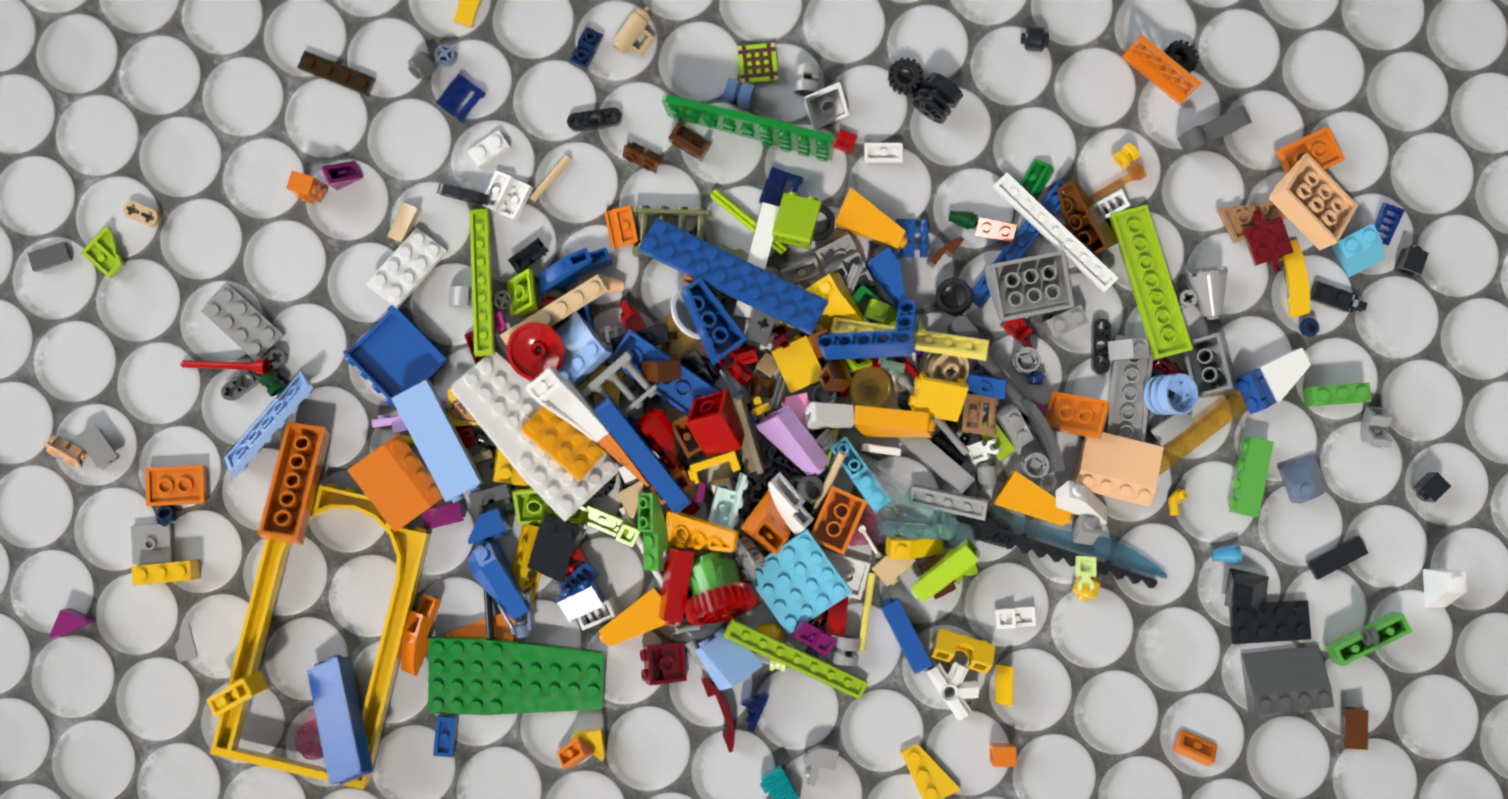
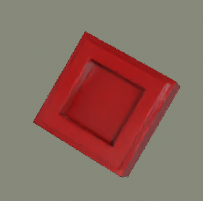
M840 129L834 148L851 154L858 135Z

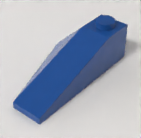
M487 541L474 549L467 563L474 578L498 604L502 605L506 613L513 620L531 611L500 542Z

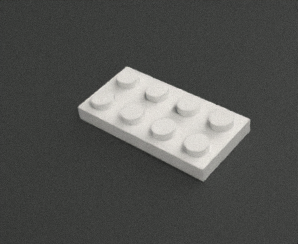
M416 228L367 281L366 285L394 307L398 308L447 254V250Z

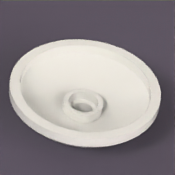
M684 286L672 298V317L683 333L692 338L700 339L681 296V292L686 287Z

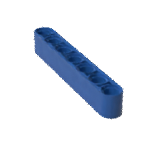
M607 396L592 408L597 417L675 514H678L692 503L689 496L610 397Z

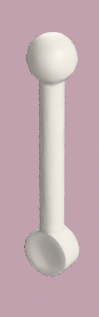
M859 525L858 530L867 539L875 553V558L881 559L882 553L878 552L866 532L865 525Z

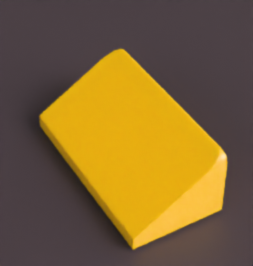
M996 664L995 702L1012 706L1014 668L1010 664Z

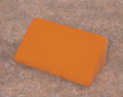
M1180 730L1173 751L1205 766H1210L1215 763L1217 745L1185 730Z
M580 736L557 751L563 770L575 767L595 753Z

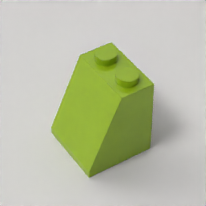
M796 192L784 193L772 230L773 241L810 250L822 206L821 202L818 201L819 199L813 196H807V198L800 197V194Z

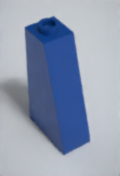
M890 597L882 601L883 605L880 608L913 673L917 674L933 666L899 599Z

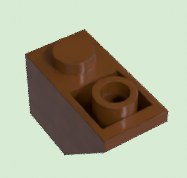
M844 359L829 360L818 376L824 391L844 392L853 380Z

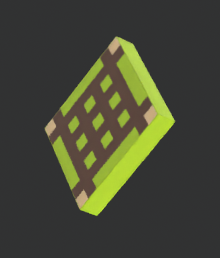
M775 43L737 46L741 84L744 82L750 84L778 82Z

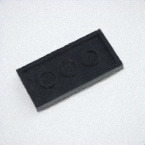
M1308 600L1266 602L1263 615L1229 607L1232 644L1311 639Z

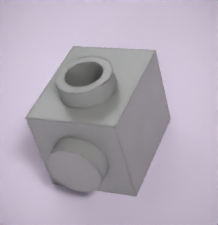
M1080 514L1073 525V542L1092 546L1102 533L1099 517Z

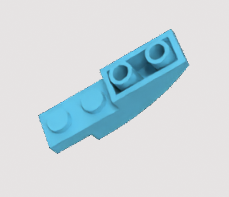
M846 437L830 447L835 457H837L839 451L846 453L841 466L875 513L891 503L890 498Z

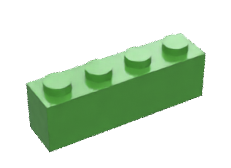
M1244 437V440H1242L1240 444L1241 456L1236 463L1237 476L1232 483L1233 495L1228 502L1229 512L1259 518L1274 445L1273 441L1255 437Z
M1391 612L1324 646L1334 664L1345 666L1411 633L1412 630L1404 614ZM1374 627L1379 636V643L1375 645L1371 643L1370 646H1366L1361 638V629Z

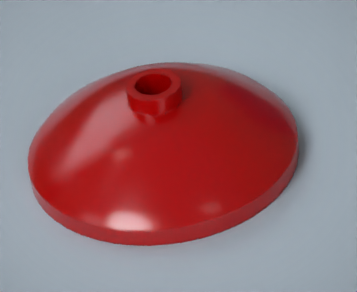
M530 322L518 327L509 337L507 358L517 374L528 380H535L552 365L559 371L564 362L565 347L560 335L552 327L540 322ZM537 346L542 348V352L537 351Z

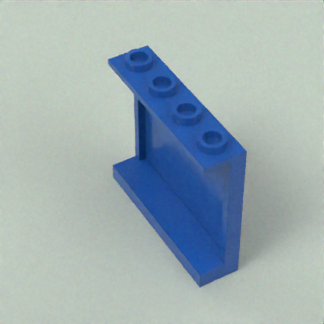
M391 305L387 308L389 312L349 351L344 350L343 353L347 356L345 360L351 366L355 365L360 370L358 373L365 380L369 379L373 383L371 385L372 388L379 394L382 392L386 396L385 401L391 407H394L395 404L391 398L424 380H430L450 359L399 307L396 308Z

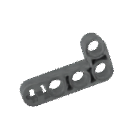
M1244 105L1201 126L1198 125L1180 135L1177 140L1185 155H1188L1252 123V120Z

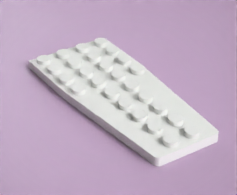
M495 352V355L485 356L452 384L451 391L521 477L566 521L619 472L618 468L620 466L605 453L585 477L578 482L520 432L525 423L542 407L525 389L531 382L517 374L511 365L497 352Z

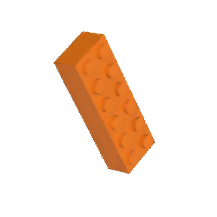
M287 422L257 533L264 540L303 545L331 436L326 427Z

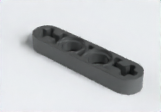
M274 349L261 358L272 362L276 359V354L282 355L280 357L281 362L275 361L270 364L269 371H278L286 365L288 355L285 351ZM244 370L222 387V397L230 401L239 399L260 384L259 379L263 375L257 374L253 370ZM246 375L251 377V384L245 386L242 382ZM229 388H237L233 391L234 396L228 395V393L230 392Z

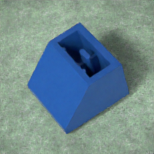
M505 507L479 515L468 538V544L475 543L478 546L491 541L490 537L492 536L494 539L508 535V530L513 528Z

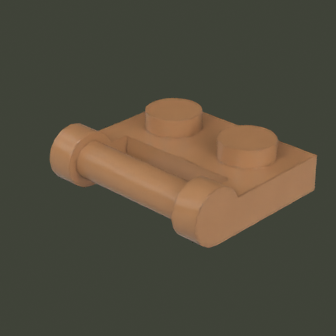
M967 394L963 404L961 432L996 436V405L999 403V398ZM984 403L989 404L987 427H982Z

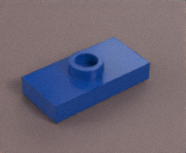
M970 373L968 376L969 389L967 393L1005 399L1008 379Z

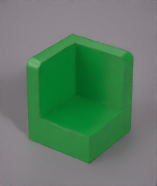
M863 285L852 297L861 312H864L869 299L880 300L878 296Z

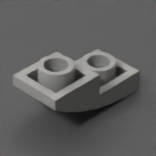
M1189 413L1168 415L1166 420L1150 430L1160 445L1163 446L1194 423V420Z

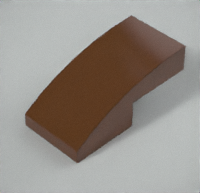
M959 237L944 245L933 255L927 264L933 268L944 253L951 257L964 239Z

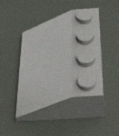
M1065 250L984 266L987 285L1000 322L1074 307Z

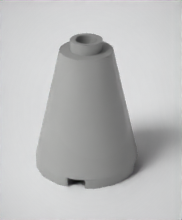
M1218 266L1195 269L1196 273L1194 274L1188 271V278L1193 291L1197 295V302L1202 316L1207 317V320L1218 319L1219 315L1223 314L1228 267L1223 266V270H1218Z

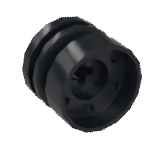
M934 72L924 82L923 86L925 89H919L918 95L913 97L912 103L928 119L943 124L947 116L951 114L950 108L957 106L963 97V93L951 80Z

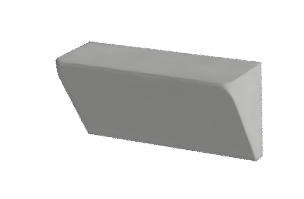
M814 253L778 266L782 278L793 284L821 274Z

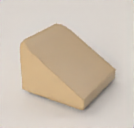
M766 352L755 368L771 378L778 369L774 357Z

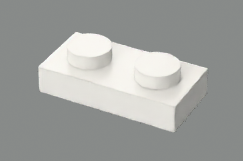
M498 130L467 152L478 168H481L510 148V146Z
M864 143V163L903 162V143Z

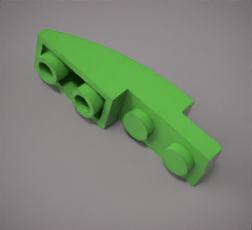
M638 493V532H643V570L663 571V551H668V537L663 511L655 493Z

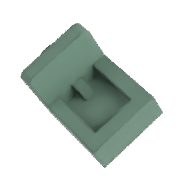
M879 357L878 364H881V370H886L888 374L893 376L904 374L906 364L889 361L888 357Z

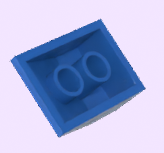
M887 247L869 260L866 267L898 309L899 304L906 300L900 262L898 261L900 258L894 249L890 250Z

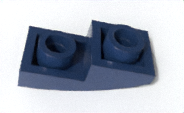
M586 27L578 40V46L569 59V64L587 71L604 35Z

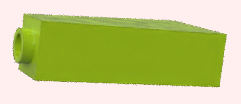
M967 537L912 583V594L917 600L921 599L923 603L976 564L980 558V551Z

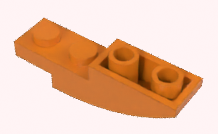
M423 594L417 611H410L401 646L402 671L414 676L418 675L428 650L429 638L427 636L442 600Z

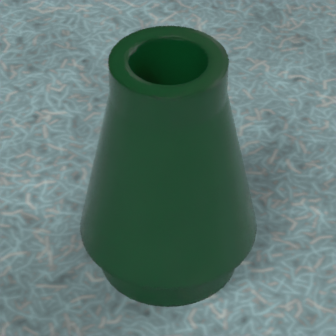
M951 210L948 221L967 230H974L978 215L969 211Z

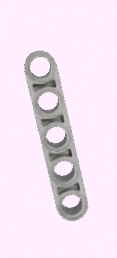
M895 437L960 494H963L975 480L928 438Z

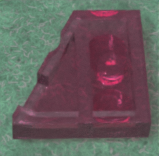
M863 511L849 546L869 545L863 533L858 530L861 524L865 525L866 532L873 544L886 543V534H894L897 524Z

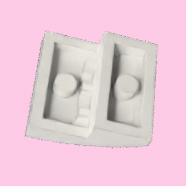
M496 170L485 194L490 196L489 204L484 207L517 222L533 187Z

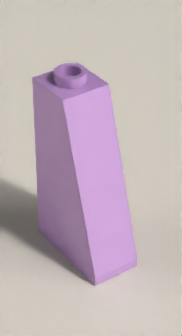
M789 405L767 414L755 426L806 475L809 476L814 473L818 475L826 469L825 465L830 459Z

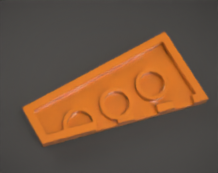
M502 613L493 616L495 639L520 641L516 634L512 635L511 629ZM508 615V617L510 618V620H511V622L513 623V625H515V621H516V620H513V619ZM486 620L477 621L443 633L440 636L487 638Z

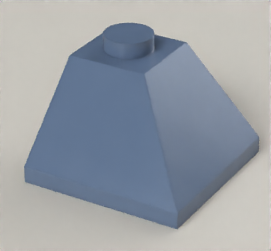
M1315 454L1277 467L1291 503L1301 504L1317 498L1328 491Z

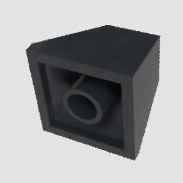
M1229 568L1224 606L1263 615L1265 612L1269 577Z

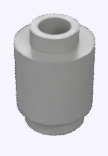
M981 462L980 466L976 467L977 483L980 486V490L995 489V484H997L996 466H992V462Z

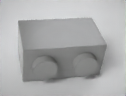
M1079 305L1041 324L1048 339L1051 340L1089 323L1082 306Z
M1008 402L996 410V419L1004 434L1015 448L1019 449L1034 440L1015 405Z

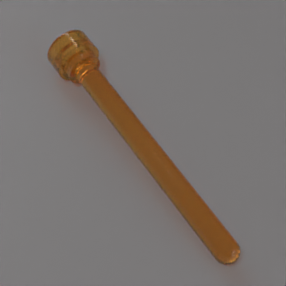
M1141 164L1135 165L1131 168L1129 174L1088 197L1089 200L1093 203L1132 180L1140 181L1145 178L1146 172Z

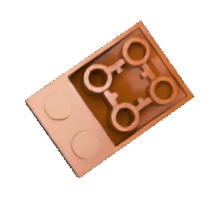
M770 489L740 527L762 548L775 555L779 553L782 546L788 541L791 529L781 517L773 501Z

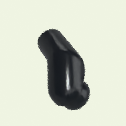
M701 355L715 380H718L721 376L719 363L712 366L709 357Z

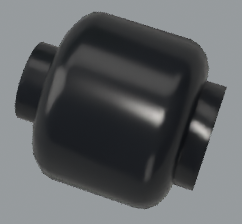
M1029 26L1026 32L1021 34V44H1024V48L1028 52H1042L1045 47L1048 48L1049 32H1046L1045 27Z

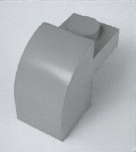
M1366 406L1360 428V436L1363 442H1369L1377 448H1391L1393 440L1388 434L1387 429L1392 417L1386 408Z
M816 745L807 751L803 759L804 764L810 765V767L806 766L804 778L807 779V785L815 787L819 767L835 771L839 753L837 747Z

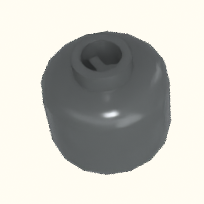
M418 51L408 60V70L416 79L421 78L425 80L435 72L436 65L434 62L436 59L430 52Z

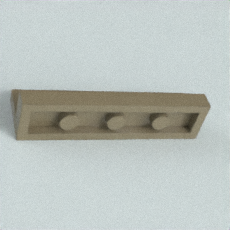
M744 394L731 397L745 435L742 449H739L746 473L757 471V474H761L766 466Z

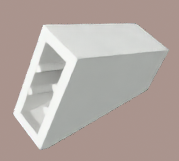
M1298 348L1254 368V370L1260 368L1276 402H1279L1311 364L1308 353L1303 348Z
M811 402L804 410L805 428L807 430L851 428L854 425L855 416L853 405Z
M1443 568L1423 569L1425 608L1447 607L1467 592L1466 572Z

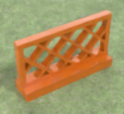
M1142 34L1121 57L1179 105L1202 84Z

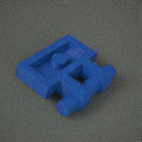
M896 219L895 223L906 231V237L908 238L905 248H901L899 253L896 252L899 258H914V251H920V258H927L928 250H930V244H928V234L930 233L928 219H921L920 227H915V219ZM915 234H920V244H915Z

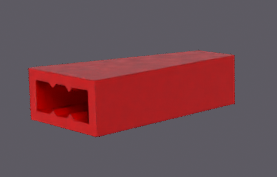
M668 547V551H666L659 618L664 620V624L676 625V622L682 623L684 605L686 603L694 552L686 549Z

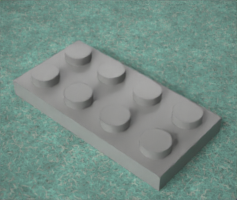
M228 283L201 310L204 315L254 361L268 354L285 336L283 332Z

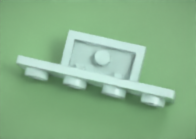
M739 473L735 490L716 486L708 517L709 522L732 530L734 527H737L739 516H737L738 509L742 508L744 500L742 493L748 486V478L745 473Z

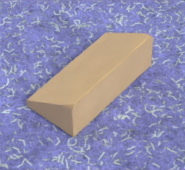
M403 202L387 237L403 243L410 235L421 210Z

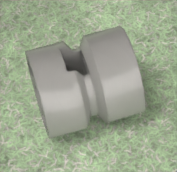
M806 63L796 65L795 77L798 80L794 84V94L805 97L819 91L817 80L820 79V67L815 64Z
M1025 347L1016 351L1011 358L1013 370L1020 374H1027L1036 370L1041 362L1038 351L1031 347Z
M1028 453L1021 458L1019 468L1026 477L1040 478L1048 472L1049 461L1041 453Z
M847 635L845 637L836 636L835 647L837 650L834 651L833 663L843 666H858L859 655L856 651L860 649L861 638Z

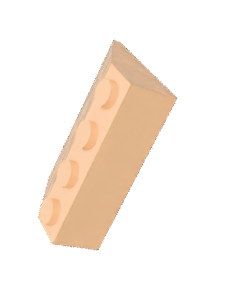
M1308 153L1304 154L1281 179L1269 196L1272 203L1319 250L1338 243L1358 207L1354 200Z
M1104 431L1101 440L1085 437L1071 481L1086 486L1093 493L1150 507L1157 488L1164 447Z

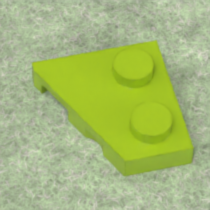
M105 226L81 251L91 263L111 279L125 265L112 229L109 226Z

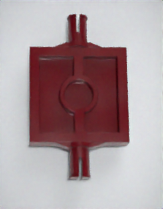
M1261 209L1254 211L1253 214L1257 223L1242 230L1254 266L1271 262L1274 273L1282 271L1279 259L1294 252L1282 217L1264 220Z

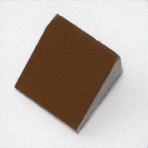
M753 377L750 395L772 398L775 379Z

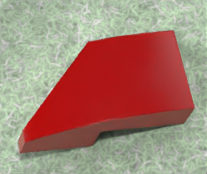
M1022 318L1004 321L1000 326L1024 347L1032 348L1030 336L1032 328H1029V325Z

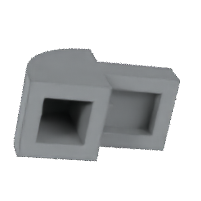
M450 287L449 307H473L472 287Z

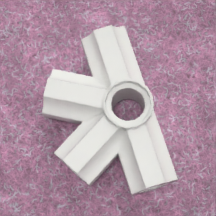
M956 661L952 662L947 673L940 662L932 664L933 666L927 668L925 672L957 720L964 719L972 712L964 699L978 698L979 696L977 680L964 681L969 668ZM947 687L953 688L950 695L944 694V690Z

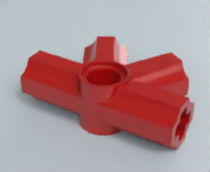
M754 345L742 349L739 346L718 362L742 387L747 385L755 376L745 366L758 362ZM726 357H732L734 362L732 365L727 366L723 363V360Z

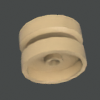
M924 351L920 358L919 370L920 372H925L926 377L957 382L958 378L966 380L969 373V363L965 357Z

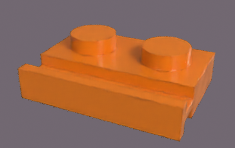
M631 205L612 209L611 211H604L612 249L639 243V235Z

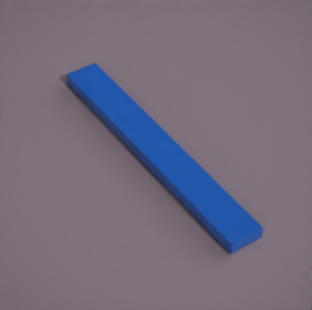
M1061 178L1040 203L1053 216L1061 209L1057 188L1066 184ZM1026 220L1014 235L1013 242H1009L992 264L1021 259L1041 233ZM985 273L972 288V303L980 309L991 297Z

